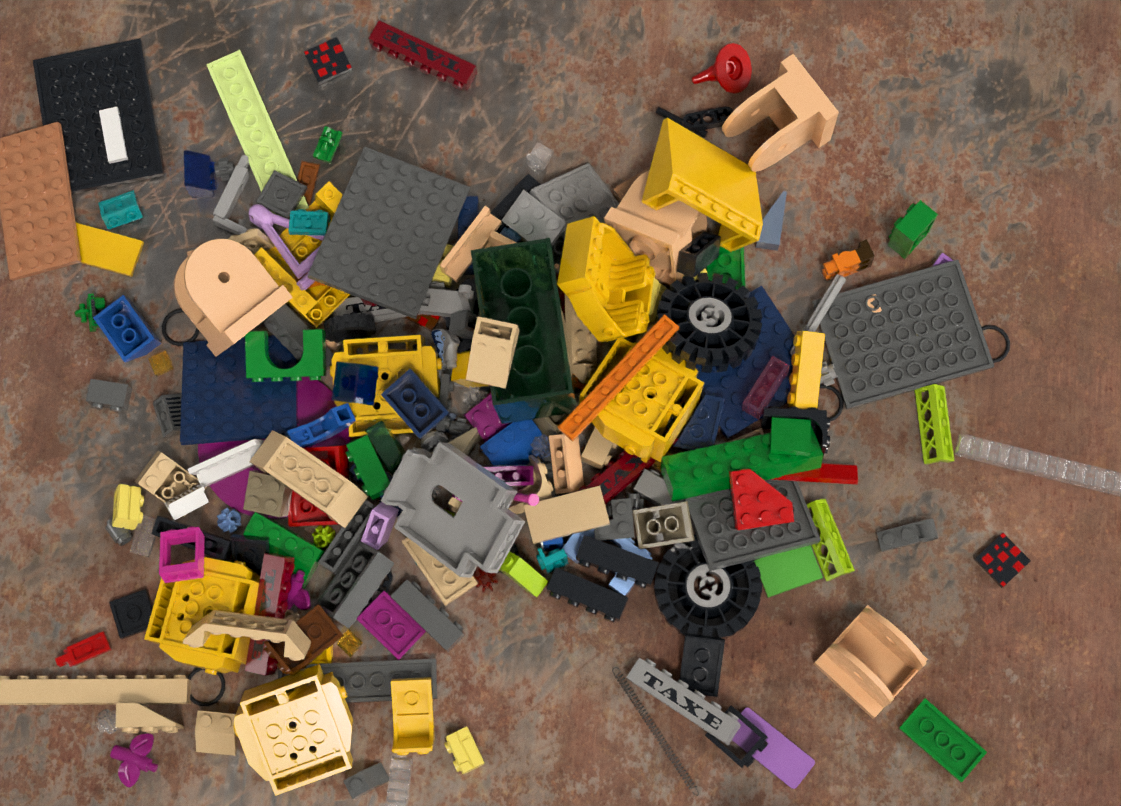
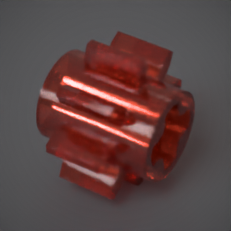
M479 569L480 575L478 577L474 576L475 580L479 582L475 587L479 588L481 586L483 593H485L486 589L493 591V584H498V581L493 579L497 574L482 572ZM488 576L490 582L484 585L481 579H485Z

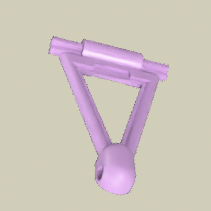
M255 204L251 206L248 212L249 219L253 224L264 230L296 277L300 279L297 282L300 290L305 291L315 282L307 277L320 247L299 264L272 227L274 224L289 229L290 219L273 214L263 205ZM308 235V236H310V237L319 239V240H321V241H323V239H324V237H325V236Z

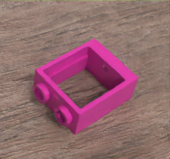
M188 527L187 529L180 530L171 529L166 532H160L159 575L165 583L204 578L205 536L199 527ZM196 542L195 562L171 565V545Z

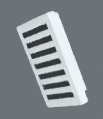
M197 485L165 502L174 521L209 502L204 493L205 489L203 486Z

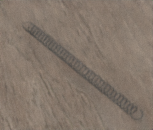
M620 673L615 676V678H618L617 681H621L619 679L623 676H618ZM630 684L623 686L625 687L623 690L626 691L625 694H628L627 692L632 688L626 689ZM640 700L635 701L636 703L634 704V706H638V705H636V704H637ZM648 712L643 714L644 716L642 717V719H645L644 717L648 714ZM655 722L650 723L651 725L648 728H652L650 732H653L652 730L657 726H652ZM663 734L658 736L659 738L657 739V741H660L659 739L663 736ZM669 744L665 745L666 747L663 749V751L668 750L666 748L669 746ZM673 754V755H670V756L668 755L667 757H671V758H670V761H671V760H673L672 758H673L676 754ZM682 763L678 764L679 766L676 768V770L681 769L679 767L682 765ZM688 773L684 774L685 776L682 778V780L686 779L685 777L688 775ZM695 783L689 784V785H691V786L689 787V789H692L691 787H692Z

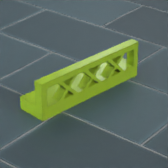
M932 384L915 390L924 464L928 465L940 461L946 463L953 462L954 454L945 386ZM928 391L929 398L925 403L922 401V392ZM927 409L931 411L932 415L929 421L925 420L924 416ZM930 428L934 430V436L931 440L927 438V432ZM934 447L937 457L930 459L929 451Z
M826 499L815 500L807 504L808 509L811 508L814 514L812 518L814 525L821 532L820 542L813 544L812 547L826 582L841 575L854 572V567ZM822 544L827 546V556L822 555ZM829 563L834 564L837 573L830 574L828 569Z

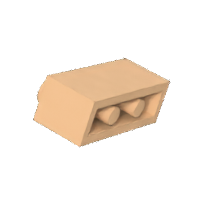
M564 434L550 435L549 443L555 494L577 492L584 485L579 437L572 442Z

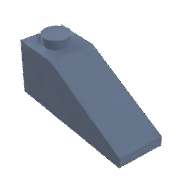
M786 191L782 192L763 218V226L759 241L756 242V248L778 251L787 195Z

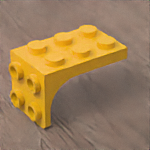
M431 677L391 679L394 728L392 753H397V755H407L409 752L427 754L429 751H432L435 741Z

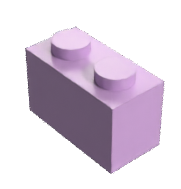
M383 502L373 508L361 542L379 550L388 541L399 510Z

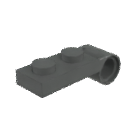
M927 519L877 532L882 552L939 538L934 519Z

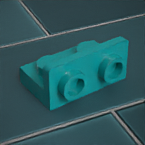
M134 190L98 203L101 217L107 229L143 218Z
M304 209L290 211L288 232L290 235L325 236L328 230V223L331 221L329 213L323 210L313 212Z
M541 547L537 549V561L541 570L546 569L547 574L554 571L556 567L561 568L569 564L564 549L560 551L555 549L549 552L547 557H545Z

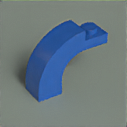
M346 403L330 409L324 416L313 422L286 431L285 435L300 447H310L345 430L356 419L349 404Z

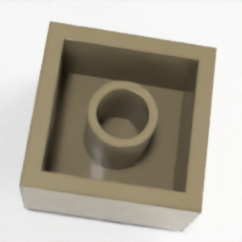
M261 470L250 471L243 509L276 517L287 516L292 490L267 472L264 473Z

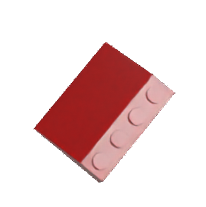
M346 445L303 448L349 480L348 457L345 453L347 451ZM292 490L288 513L289 527L338 524L330 519L322 510Z

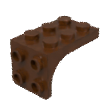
M319 604L295 622L311 641V646L304 659L294 661L289 659V657H284L285 641L274 643L266 640L264 642L266 645L264 650L271 658L278 660L276 665L283 674L296 675L344 636Z

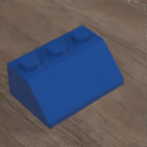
M124 295L93 317L125 363L147 355L162 344L132 300Z
M527 413L480 446L481 452L491 465H527L530 463L529 455H534L537 458L550 448L539 428Z

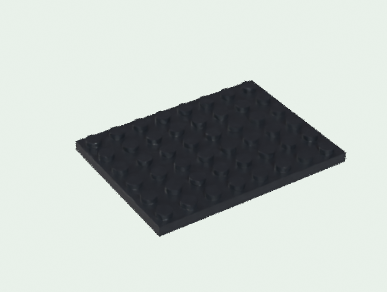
M140 38L33 60L42 124L44 126L59 122L62 126L71 194L165 175L143 44ZM118 107L128 160L110 164L108 162L99 110Z

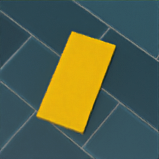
M76 223L82 264L129 277L133 276L144 245L143 241Z

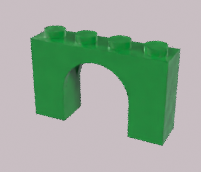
M303 330L302 358L297 365L289 369H281L271 361L268 352L267 331H250L245 335L246 378H252V382H264V378H271V381H283V377H290V381H302V377H310V380H321V376H326L325 330Z

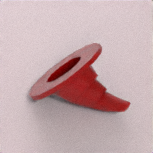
M735 43L724 45L719 50L715 63L692 77L693 84L718 81L726 92L732 94L742 92L747 88L752 73L751 61L747 51L741 45Z

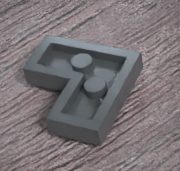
M631 498L611 500L613 520H609L610 525L594 529L595 539L604 541L634 538Z

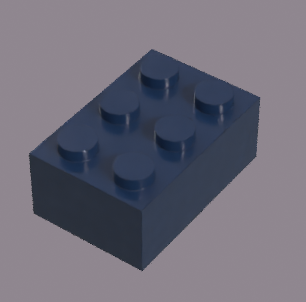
M411 368L381 394L419 439L425 437L451 414Z

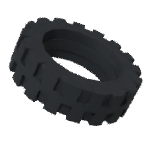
M366 313L338 315L324 322L326 340L334 341L335 343H343V340L370 338L376 332L374 316L366 315Z

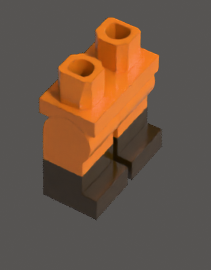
M867 239L859 243L858 249L851 252L844 251L840 255L838 253L833 254L831 261L823 264L824 269H822L825 280L833 279L837 274L847 277L871 267L875 255Z

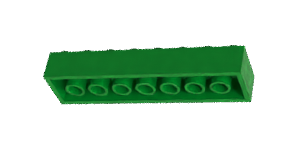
M812 426L810 456L770 453L771 433L662 457L661 473L671 501L674 502L731 489L729 471L748 468L766 481L784 475L821 468L823 453Z

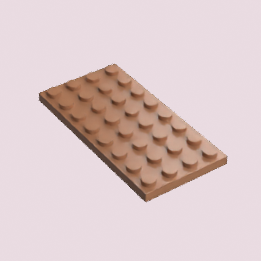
M59 122L0 138V212L9 278L12 281L81 263L62 126Z

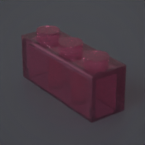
M772 356L744 400L742 410L759 420L764 408H767L789 373L790 365Z

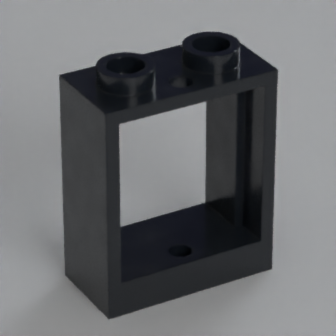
M731 705L725 711V714L731 712L760 737L756 744L740 760L719 742L716 737L708 732L705 736L742 769L744 766L748 768L754 762L755 758L753 756L756 752H762L769 744L766 742L768 737Z

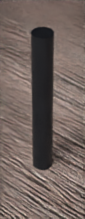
M661 107L657 108L656 114L669 118L682 126V118ZM702 130L693 133L705 138L708 131Z

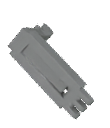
M246 155L241 156L213 212V223L215 226L237 235L249 230L229 220L250 177L248 172L250 164Z
M459 285L458 291L429 288L418 314L451 317V314L466 310L473 313L476 299L473 295L474 291L471 290L470 285Z

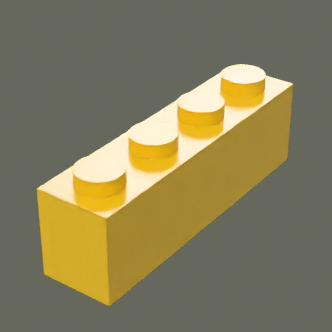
M797 331V335L794 336L795 354L792 355L791 359L793 372L789 378L791 391L787 397L789 407L807 409L811 407L817 408L825 340L824 333Z

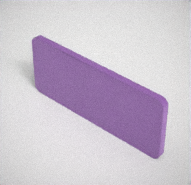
M745 708L741 714L768 737L766 742L769 743L762 752L757 751L753 757L790 788H797L814 766V759L750 708ZM738 719L737 721L741 724V727L732 741L748 753L760 737Z

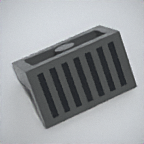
M181 394L162 395L153 402L163 438L170 437L177 431H180Z

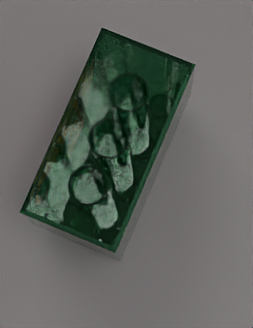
M550 238L471 250L480 317L516 324L520 330L506 389L490 386L493 407L501 423L505 424L572 413L578 406L561 291L557 285V264Z

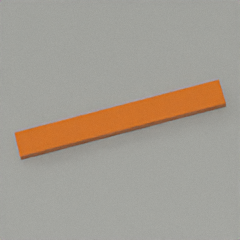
M664 314L558 426V430L573 442L679 330V326Z

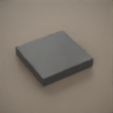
M274 170L256 203L263 205L268 210L284 218L290 219V211H295L308 188Z

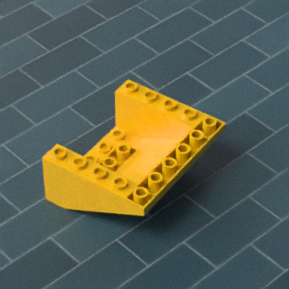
M669 118L664 119L641 202L656 211L677 201H681L721 224L718 236H721L720 246L730 252L759 241L763 221L756 172L752 171L748 164Z
M328 182L316 193L315 201L306 211L315 212L316 210H323L329 213L332 221L343 194ZM288 228L279 235L299 264L320 247L322 243L321 240L308 235H290ZM275 246L268 250H264L261 247L254 254L279 287L283 285L293 298L287 303L316 329L351 295L327 285L307 288L305 291L300 290L295 280L296 275Z

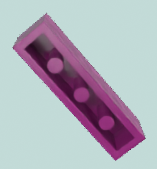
M531 465L482 466L509 486L534 485V470Z

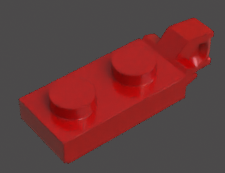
M103 631L66 647L67 649L63 650L64 655L55 658V661L59 667L69 664V667L77 666L112 649Z

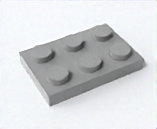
M525 190L522 191L501 220L545 254L549 252L568 224V222Z

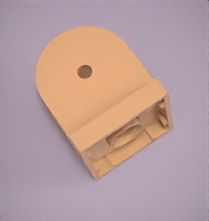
M792 54L781 62L778 78L749 97L730 114L722 126V132L726 137H733L750 129L769 116L780 131L769 138L749 160L748 166L752 171L757 172L775 164L811 139L818 148L829 142L839 112L795 55Z
M648 170L633 182L618 207L610 208L604 217V222L617 231L635 256L646 254L650 258L649 265L655 270L654 278L670 286L676 280L682 282L684 275L677 272L679 251L702 232H707V217L681 201L674 202L657 211L643 204L641 201L650 171Z
M215 239L200 245L181 263L174 279V292L179 306L209 342L207 346L215 356H218L293 298L283 285L281 287L277 285L249 249L238 242L228 239Z
M867 605L818 658L814 665L873 719L894 700V697L913 676L926 665L928 659L896 626Z

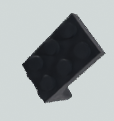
M769 406L764 408L761 419L762 429H771L772 417L811 420V426L822 450L823 457L824 454L828 453V447H830V435H828L830 417H827V410H818L813 407L807 409H798L797 407L780 409L777 406Z

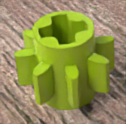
M319 525L312 534L314 544L320 548L325 546L328 548L335 538V530L329 527V525H326L324 528Z

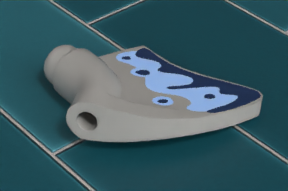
M433 330L431 336L438 353V358H442V364H446L447 368H456V361H458L457 349L460 340L456 335L449 333V330Z

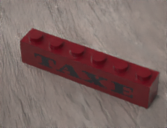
M380 20L368 38L371 48L375 51H383L395 60L398 58L409 67L415 66L426 75L432 74L441 82L451 83L458 90L468 91L477 74L476 65Z
M666 428V432H665L664 437L666 436V434H667L668 431H669L668 428ZM677 438L675 439L674 443L668 451H670L674 447L678 440ZM624 450L620 454L619 460L616 462L614 460L605 467L606 471L602 474L597 473L591 479L592 482L588 486L584 484L577 491L600 486L606 505L657 460L650 457L648 462L645 463L638 456L628 454Z
M276 553L264 554L254 615L284 619L285 612L288 609L287 599L288 593L291 590L290 581L295 568V557ZM250 638L245 671L264 676L275 674L278 668L276 665L278 661L276 658H271L264 650L266 647L264 642L269 639L253 640Z

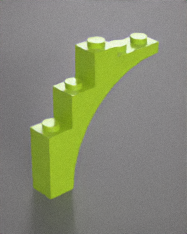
M444 509V510H445L446 512H448L450 515H452L453 517H455V514H454V513H452V512H450V511ZM510 551L499 569L526 592L535 597L539 596L548 583L543 576L522 558Z

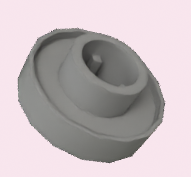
M433 431L421 439L420 445L422 449H426L431 453L439 442L448 443L449 440L444 433Z

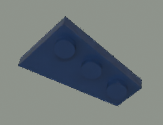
M706 394L674 446L695 450L715 445L726 398Z

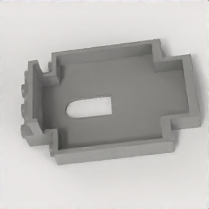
M439 442L434 448L433 454L422 448L414 447L413 450L408 449L403 455L402 461L394 472L393 478L381 499L384 504L398 506L403 510L398 516L394 527L459 577L471 578L477 566L486 573H498L525 523L522 518L508 509L518 491L449 443ZM441 485L463 501L455 517L435 504L432 499V492L435 487Z

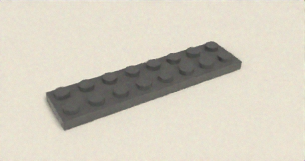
M436 659L320 664L324 675L333 672L340 686L345 687L348 696L345 698L347 703L392 701L391 679L431 677L432 699H438ZM308 664V665H307L306 667H304L302 670L307 669V668L312 667V666H315V665H318V664ZM278 668V679L287 676ZM295 687L286 690V693L294 691Z

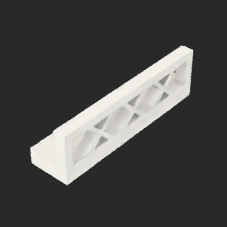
M253 439L188 468L189 474L197 475L200 485L205 488L254 465L249 461L263 444L264 440Z

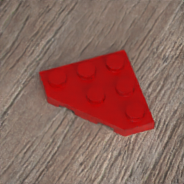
M748 468L729 471L736 530L794 522L792 502L755 472Z

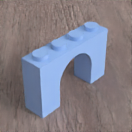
M594 529L572 534L562 548L568 558L577 564L579 563L576 560V555L585 535L595 539ZM631 538L604 540L615 543L621 549L652 560V557H650L651 553L645 548L639 549L634 545L636 542ZM615 575L609 583V588L616 593L627 596L635 582L627 579V582L619 580Z

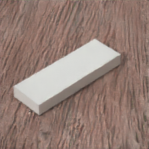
M118 107L99 110L108 162L111 164L128 160Z

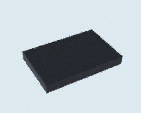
M685 633L680 680L688 684L689 687L687 689L693 693L697 690L706 696H718L725 645L724 638Z

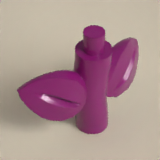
M298 570L291 577V590L288 593L287 610H290L294 604L304 611L311 607L309 593L307 590L302 589L305 581L303 578L305 573L302 570Z
M152 734L136 736L131 741L130 748L115 745L111 751V758L123 761L119 767L118 776L126 787L130 788L138 781L140 770L156 772L158 768L157 764L152 763V759L146 757L153 747L154 737Z

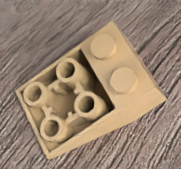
M477 317L466 376L467 381L506 389L520 331L518 325Z
M160 451L155 453L134 481L164 503L200 485L198 478L189 474L187 470Z
M116 703V728L122 729V732H126V734H138L139 730L146 733H158V730L166 733H178V729H184L183 725L139 703Z

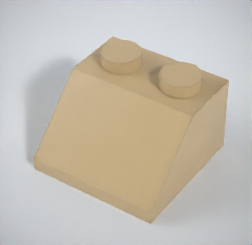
M198 710L195 726L196 752L236 756L239 738L236 736L233 728L236 714Z

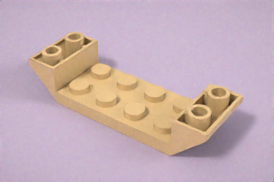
M565 294L567 367L581 383L587 384L600 366L597 365V339L578 318L570 299Z
M273 430L249 461L264 473L267 472L322 510L330 519L343 528H346L368 498L351 481L289 438Z
M219 610L211 611L194 624L183 639V644H188L193 648L203 646L210 634H230L231 637L235 638L246 636L253 640L269 639L274 643L285 641L284 657H289V659L294 661L304 659L311 646L309 638L293 620Z

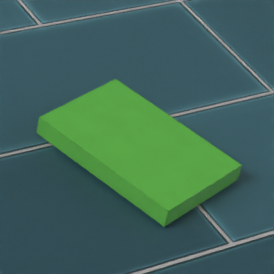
M811 545L763 557L754 562L756 567H759L760 580L767 598L823 578Z

